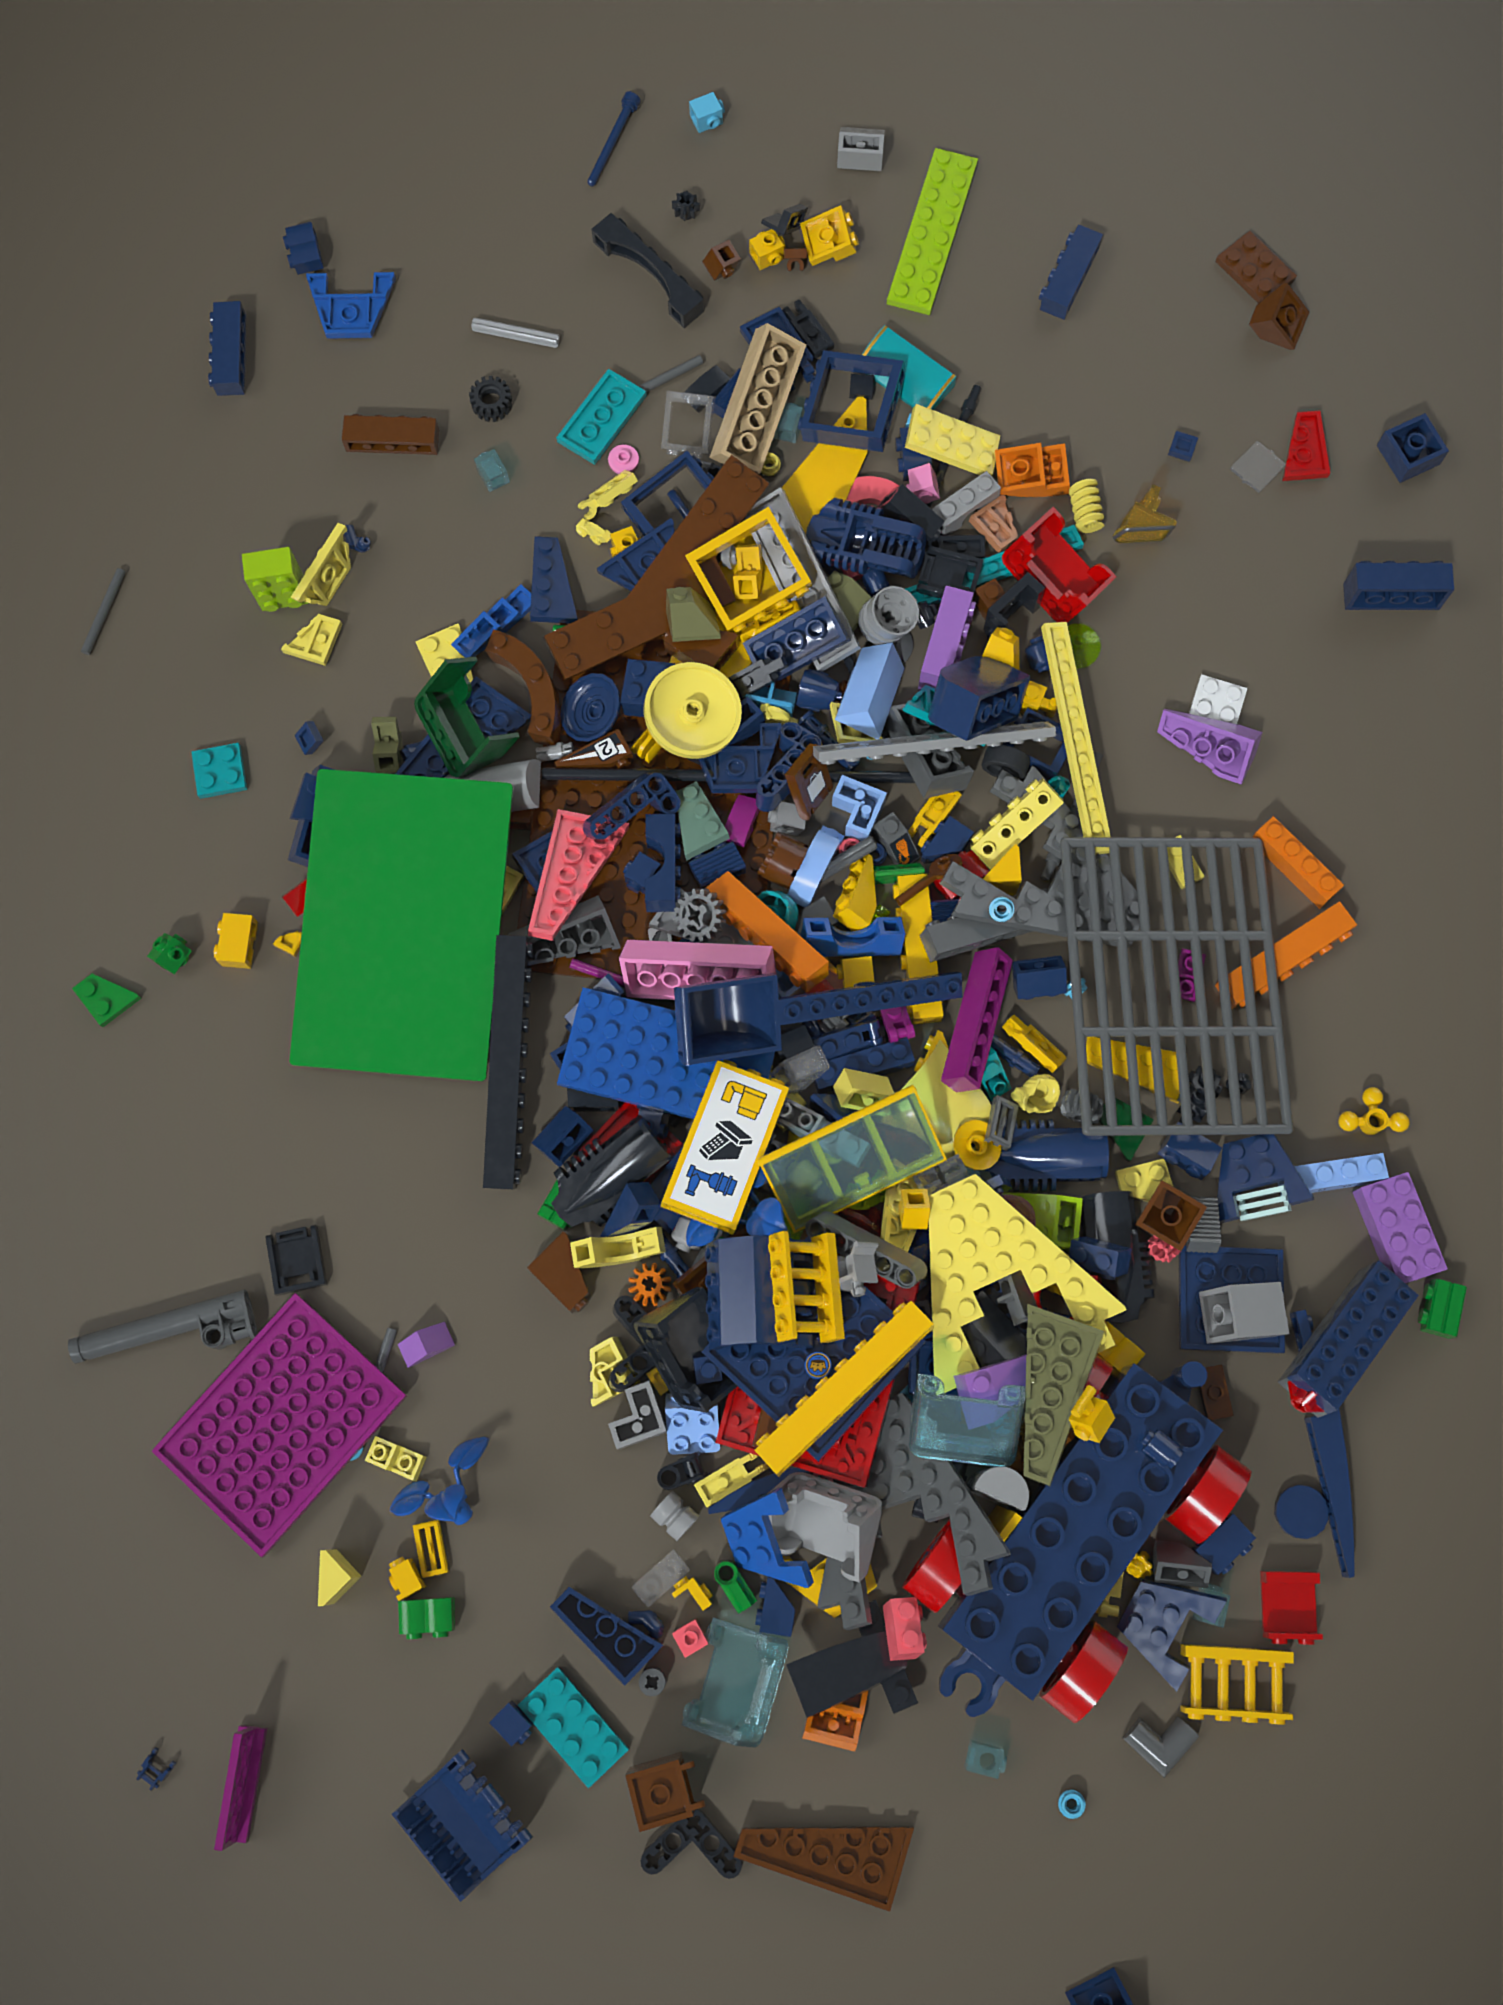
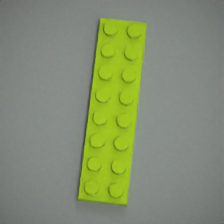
M935 148L888 294L887 305L926 315L931 314L977 167L978 158Z

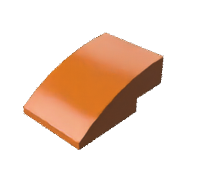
M1041 443L995 450L998 484L1001 487V495L1048 497L1069 494L1070 482L1065 443L1042 447Z
M868 1691L833 1708L831 1707L806 1718L802 1738L855 1752Z

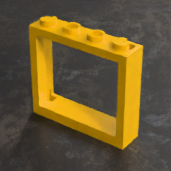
M769 507L685 555L728 632L737 634L740 631H744L747 629L748 623L754 620L759 622L768 616L767 612L774 608L776 610L784 608L789 604L788 600L795 596L797 598L804 596L805 593L810 591L809 588L812 587L811 580ZM770 524L801 580L730 621L699 564Z

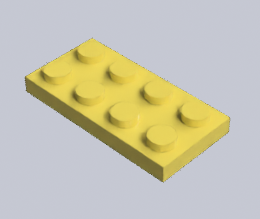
M916 404L912 409L905 448L977 475L987 471L992 476L996 462L995 450H998L1000 435Z

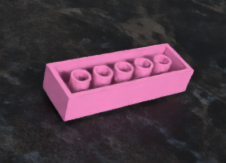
M627 940L619 957L626 994L630 998L675 1000L674 987L770 973L776 974L772 946Z

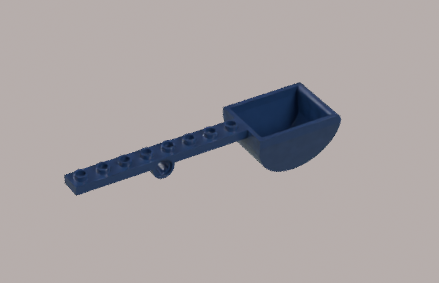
M950 972L882 983L859 982L855 983L854 987L780 998L778 995L777 974L774 973L674 987L678 1057L682 1064L693 1065L781 1051L780 1025L962 998V973Z

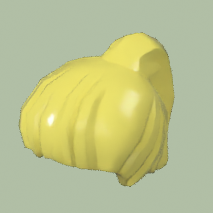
M1049 1074L1034 1075L1023 1084V1087H1016L1011 1093V1098L1020 1108L1028 1113H1047L1056 1106L1060 1096V1086L1058 1081Z

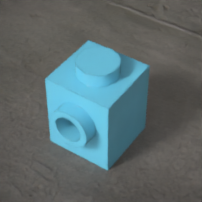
M714 92L689 101L690 117L698 133L714 129L723 124L724 105L721 100H717Z

